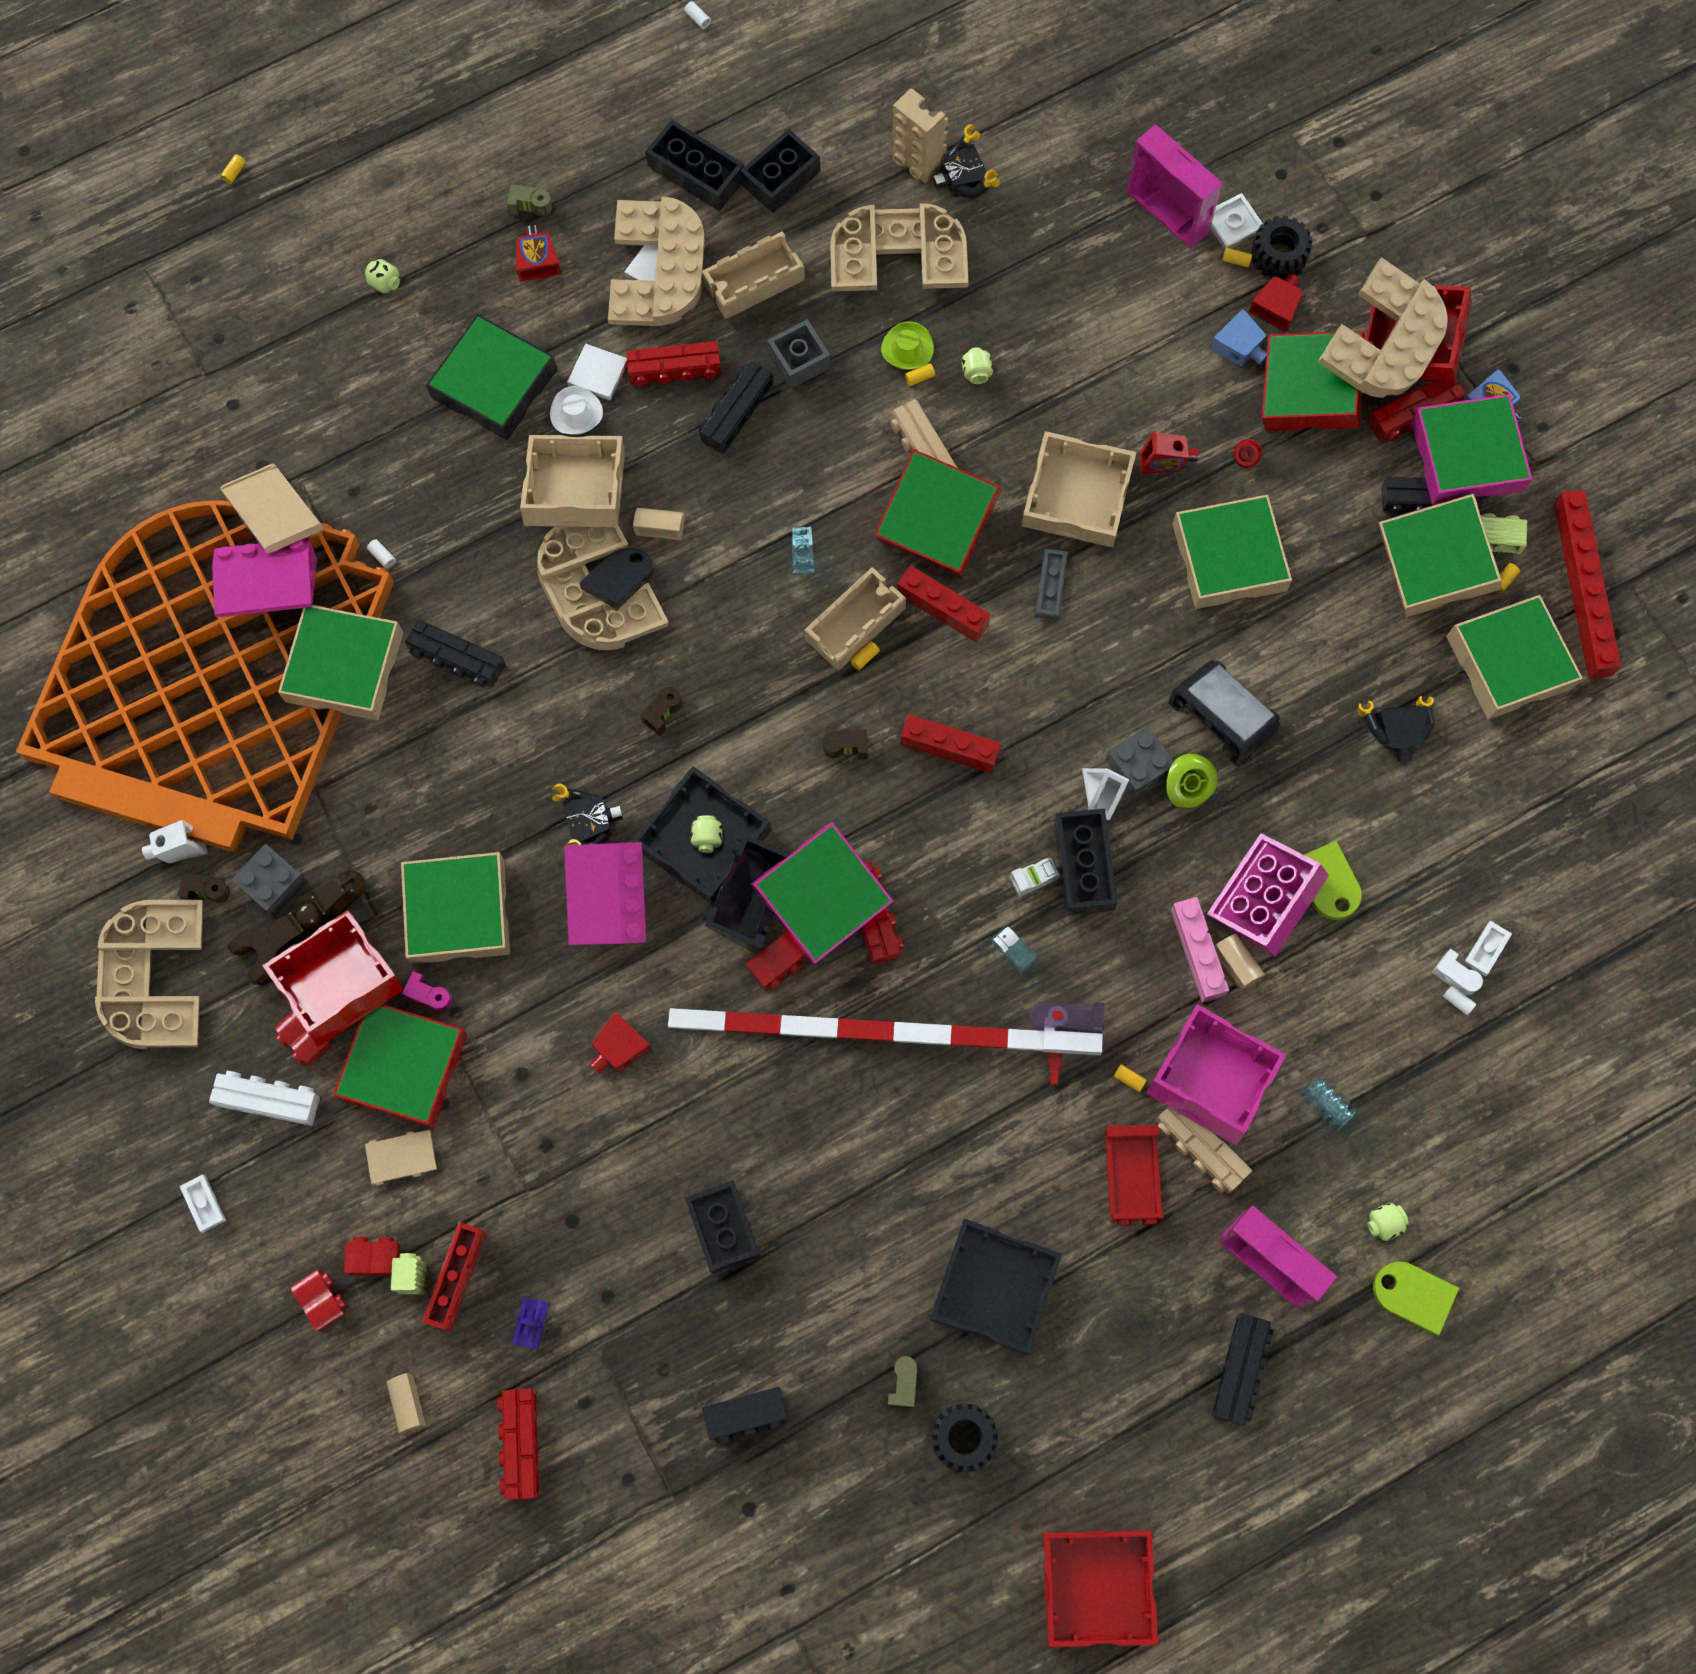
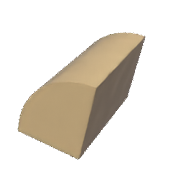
M637 508L633 522L635 535L682 540L685 513Z
M1233 934L1215 945L1219 961L1240 991L1265 976V973L1238 934Z
M405 1373L386 1381L399 1434L426 1426L413 1374Z

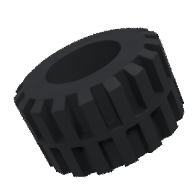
M1283 215V218L1275 216L1273 220L1267 219L1264 225H1260L1254 239L1251 254L1253 255L1252 262L1256 263L1255 268L1258 271L1262 270V275L1267 276L1268 274L1271 276L1270 279L1280 277V279L1285 280L1288 274L1295 275V273L1299 274L1302 272L1309 258L1313 242L1312 237H1310L1311 232L1309 229H1304L1305 224L1303 222L1298 223V219L1294 217L1293 219H1288V216ZM1272 244H1285L1292 251L1287 253L1279 252L1272 247Z
M961 1403L947 1408L939 1415L933 1426L931 1441L938 1459L948 1468L960 1472H970L985 1466L994 1456L998 1446V1430L993 1418L989 1416L987 1411L974 1404ZM962 1421L974 1424L980 1432L979 1446L969 1454L958 1453L949 1442L951 1428Z

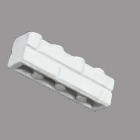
M226 1071V1075L219 1073L216 1075L214 1089H212L209 1100L212 1105L309 1126L313 1125L320 1101V1096L313 1093V1088L299 1086L298 1090L289 1088L290 1084L281 1081H275L274 1085L265 1083L266 1079L257 1076H251L250 1080L241 1078L242 1074L233 1071Z

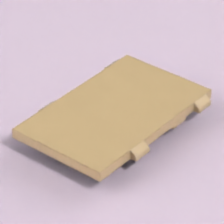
M430 1130L417 1133L411 1131L403 1136L381 1141L371 1140L368 1144H365L371 1184H376V1186L383 1185L384 1181L411 1175L418 1177L421 1176V1173L437 1170Z

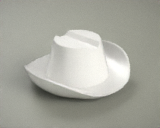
M570 386L562 389L555 396L550 409V418L555 429L570 435H580L589 432L601 421L603 416V409L599 399L590 390L581 386Z

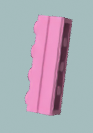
M1194 897L1174 903L1170 911L1201 1002L1204 1003L1226 996L1230 990L1226 980H1224L1225 976L1211 935L1207 933L1209 929L1198 898Z

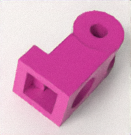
M413 971L402 992L405 998L438 1012L447 1011L452 1005V997L449 992L442 987L433 988L424 984L426 979L421 974Z

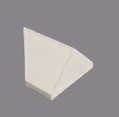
M1082 768L1088 810L1105 808L1106 819L1110 821L1126 790L1129 779L1109 769Z

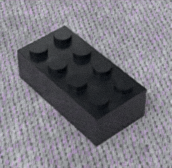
M671 119L645 151L649 168L718 211L724 207L742 184L740 170L745 167L744 163Z
M1105 808L1056 813L1054 827L1065 915L1115 911L1118 903Z

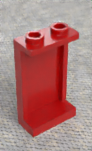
M1158 1125L1107 1126L1105 1129L1110 1222H1116L1117 1226H1130L1132 1221H1142V1225H1157L1158 1220L1164 1218L1161 1207L1157 1137L1159 1136Z

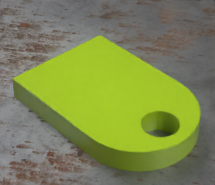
M1337 841L1304 854L1320 863L1329 874V877L1311 902L1315 910L1323 917L1332 920H1341L1352 915L1360 905L1362 897L1361 888ZM1337 900L1345 901L1348 905V910L1345 912L1337 910L1335 902Z
M1393 1262L1385 1265L1378 1271L1373 1282L1374 1296L1383 1309L1436 1336L1440 1335L1459 1290V1287L1406 1262ZM1384 1275H1389L1394 1279L1395 1285L1393 1289L1388 1290L1382 1286L1381 1280Z

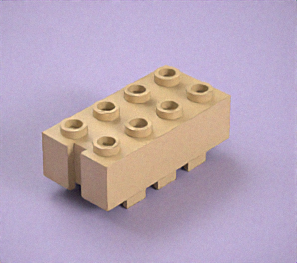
M910 88L893 105L892 158L899 166L908 167L910 174L915 179H920L926 184L942 168L943 155L947 152V144H944V142L947 140L948 131H944V129L948 126V118L941 111L935 117H931L927 109H920L919 105L925 98Z
M783 231L772 237L767 236L757 241V244L751 247L747 246L737 251V254L731 257L727 256L717 261V264L702 271L704 285L711 297H716L717 307L725 320L805 280L804 265L795 252L792 253Z
M872 567L804 630L805 640L837 671H840L869 641H872L906 609V598L893 586L888 589L886 587V579Z

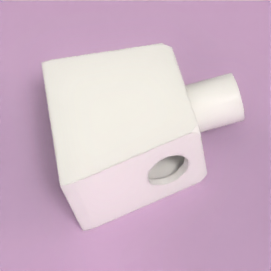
M183 820L151 832L149 835L151 844L142 847V853L146 860L158 858L167 863L205 855L208 852L205 843L187 838L189 836L186 834L192 832L193 826Z

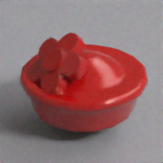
M1243 439L1235 446L1233 456L1236 463L1241 467L1252 468L1260 462L1262 448L1255 440Z

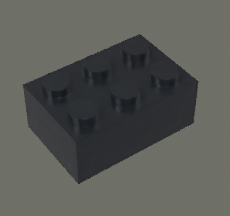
M788 129L740 170L742 186L774 213L821 172L820 156Z
M734 1180L685 1197L711 1274L761 1257Z
M780 1387L702 1407L709 1440H716L717 1444L733 1441V1435L742 1433V1437L758 1434V1428L768 1426V1430L785 1426L784 1421L789 1420Z

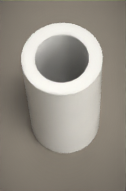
M693 1L685 6V13L702 29L710 25L711 18Z
M377 539L368 544L367 550L385 569L394 565L396 559Z
M1453 985L1443 995L1446 1000L1465 1015H1468L1476 1006L1475 1002Z

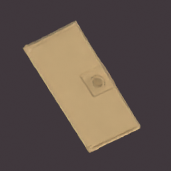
M275 464L267 465L220 487L221 492L266 553L277 551L323 530V525L317 520Z

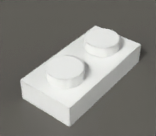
M1489 921L1464 961V964L1483 976L1488 975L1512 933Z
M201 1175L180 1186L200 1232L204 1233L226 1221L205 1175Z

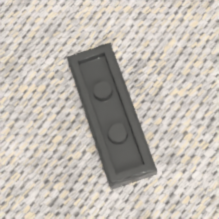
M1044 549L1035 617L1059 619L1068 556L1067 551Z

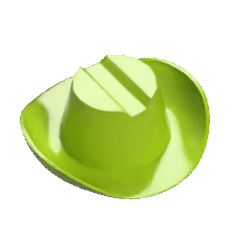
M908 321L897 324L887 333L882 342L881 352L883 357L894 367L902 370H913L930 362L934 352V345L931 335L924 326Z
M1185 754L1178 757L1172 763L1167 777L1166 789L1170 801L1180 808H1193L1201 805L1213 795L1217 788V771L1213 764L1203 756Z

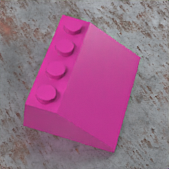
M310 538L301 539L272 553H266L260 544L215 548L212 563L215 617L312 607L317 559Z
M1260 833L1207 915L1252 945L1276 957L1329 877V874L1320 863Z
M642 843L564 845L568 944L646 942Z

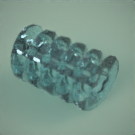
M1318 1077L1300 1096L1310 1095L1307 1103L1310 1105L1317 1102L1318 1104L1314 1111L1324 1110L1322 1119L1325 1120L1331 1117L1332 1120L1329 1126L1339 1125V1130L1357 1113L1358 1109L1355 1107L1348 1110L1351 1101L1340 1102L1343 1093L1340 1092L1334 1095L1336 1086L1326 1087L1329 1079L1326 1077L1319 1080Z

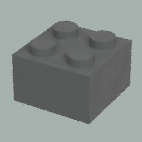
M808 319L767 340L768 353L791 389L831 368L830 354Z
M1149 726L1110 749L1105 759L1113 772L1129 779L1126 790L1132 799L1168 777L1170 767L1174 762Z
M267 844L231 879L273 918L308 882Z

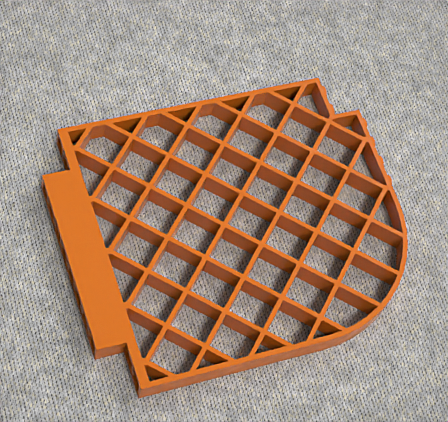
M200 501L167 509L142 521L119 539L104 556L88 584L16 753L25 760L58 770L49 791L58 800L157 830L183 820L193 826L192 832L186 834L189 836L187 837L188 839L236 854L247 827L291 841L293 840L342 712L333 709H316L304 706L278 720H274L264 698L279 691L283 674L257 685L248 664L278 649L281 650L287 663L289 652L286 645L293 643L298 624L279 633L270 613L261 612L218 617V620L186 634L178 613L207 599L210 600L214 609L213 580L208 582L199 562L213 556L215 548L237 546V544L254 536L245 524L229 530L222 515L239 516L229 501ZM215 515L224 534L192 548L180 522L195 517ZM321 523L323 530L306 538H310L313 549L323 545L332 565L315 573L314 590L340 579L349 599L330 609L350 613L356 612L363 615L361 609L370 606L367 616L380 618L394 584L389 572L380 567L373 569L360 561H354L360 547L355 534L345 529L341 531L335 530L330 525ZM174 525L186 551L154 566L143 541L158 531ZM328 540L346 545L338 563L327 543ZM138 547L148 569L117 584L112 575L124 558L134 548ZM193 565L202 585L170 600L161 580ZM351 574L379 582L380 584L354 597L344 576ZM107 582H108L109 588H107V589L104 590V588H105V586H106V584H107ZM155 583L164 603L133 618L124 597ZM117 602L125 622L94 636L89 625L93 613ZM264 615L273 636L241 651L232 629ZM171 617L180 638L148 652L140 631ZM225 633L235 654L203 669L194 647ZM84 634H85L87 640L81 642V641H82V638H83V636H84ZM133 636L141 657L110 671L101 650ZM187 651L196 673L165 687L155 666ZM94 654L103 675L72 689L66 676L71 664ZM242 667L252 689L220 704L210 682ZM148 670L158 691L126 705L117 684ZM203 686L213 708L181 722L172 700ZM62 687L64 693L58 696ZM109 688L119 710L88 724L79 702ZM258 702L268 724L236 739L226 717ZM164 704L174 726L143 741L133 719ZM71 707L80 728L49 743L44 732V726L48 717ZM329 710L323 724L319 715ZM314 718L320 731L316 745L291 756L281 733ZM220 721L230 743L198 758L188 735ZM125 723L135 745L104 760L95 737ZM275 737L285 760L253 775L243 752ZM180 739L191 762L159 777L149 754ZM37 742H39L41 746L40 749L35 748ZM87 742L96 765L86 764L60 756L59 754ZM236 755L246 779L214 794L204 771ZM142 758L152 781L149 783L113 771ZM308 764L302 778L298 768ZM292 772L299 787L294 800L270 811L259 787ZM197 774L207 795V800L169 789V787ZM253 791L263 812V817L231 808L224 804Z

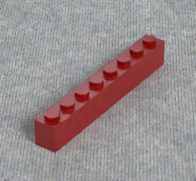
M1586 491L1562 492L1554 503V509L1588 679L1612 677L1621 668Z

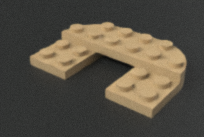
M662 197L661 202L617 200L615 244L658 246L656 280L611 279L608 323L614 325L663 326L681 320L682 315L695 308L702 293L705 237L699 216L684 202L669 197Z
M920 203L919 208L875 210L874 205L863 206L849 212L848 217L841 223L838 222L832 233L830 244L832 291L877 290L876 254L921 253L923 289L968 287L967 241L964 229L957 218L954 220L947 214V210L941 207Z
M1381 257L1358 295L1397 321L1382 349L1379 350L1341 324L1318 363L1359 391L1374 397L1384 398L1386 395L1395 394L1397 396L1404 393L1422 376L1446 333L1447 311L1441 296L1434 286L1425 279L1418 283Z
M619 525L618 527L555 526L545 535L538 551L537 573L539 581L561 625L574 640L593 649L615 650L623 648L628 641L668 626L669 621L649 583L643 585L618 610L580 588V581L589 574L585 564L606 557L619 549L628 548V542Z
M142 900L121 908L119 913L107 921L98 941L99 957L95 1005L102 1024L116 1040L133 1048L198 1047L200 997L150 996L152 950H202L203 900Z

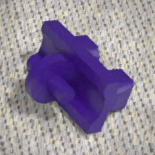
M523 1297L512 1344L539 1349L549 1307L548 1302Z

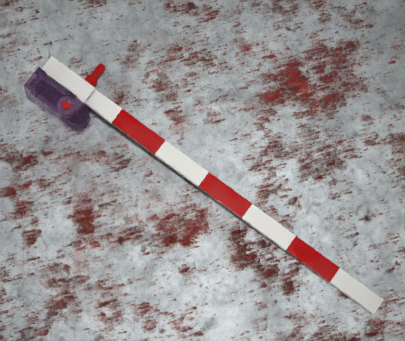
M1038 1002L1030 1011V1024L1036 1030L670 1008L668 1027L675 1029L1049 1052L1050 1085L1056 1086L1058 1084L1059 1068L1062 1065V1053L1102 1054L1105 1003L1094 1002V1005Z

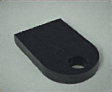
M636 548L619 549L610 554L580 581V588L618 610L650 580L653 573L652 560L642 550ZM641 560L639 563H632L631 561Z

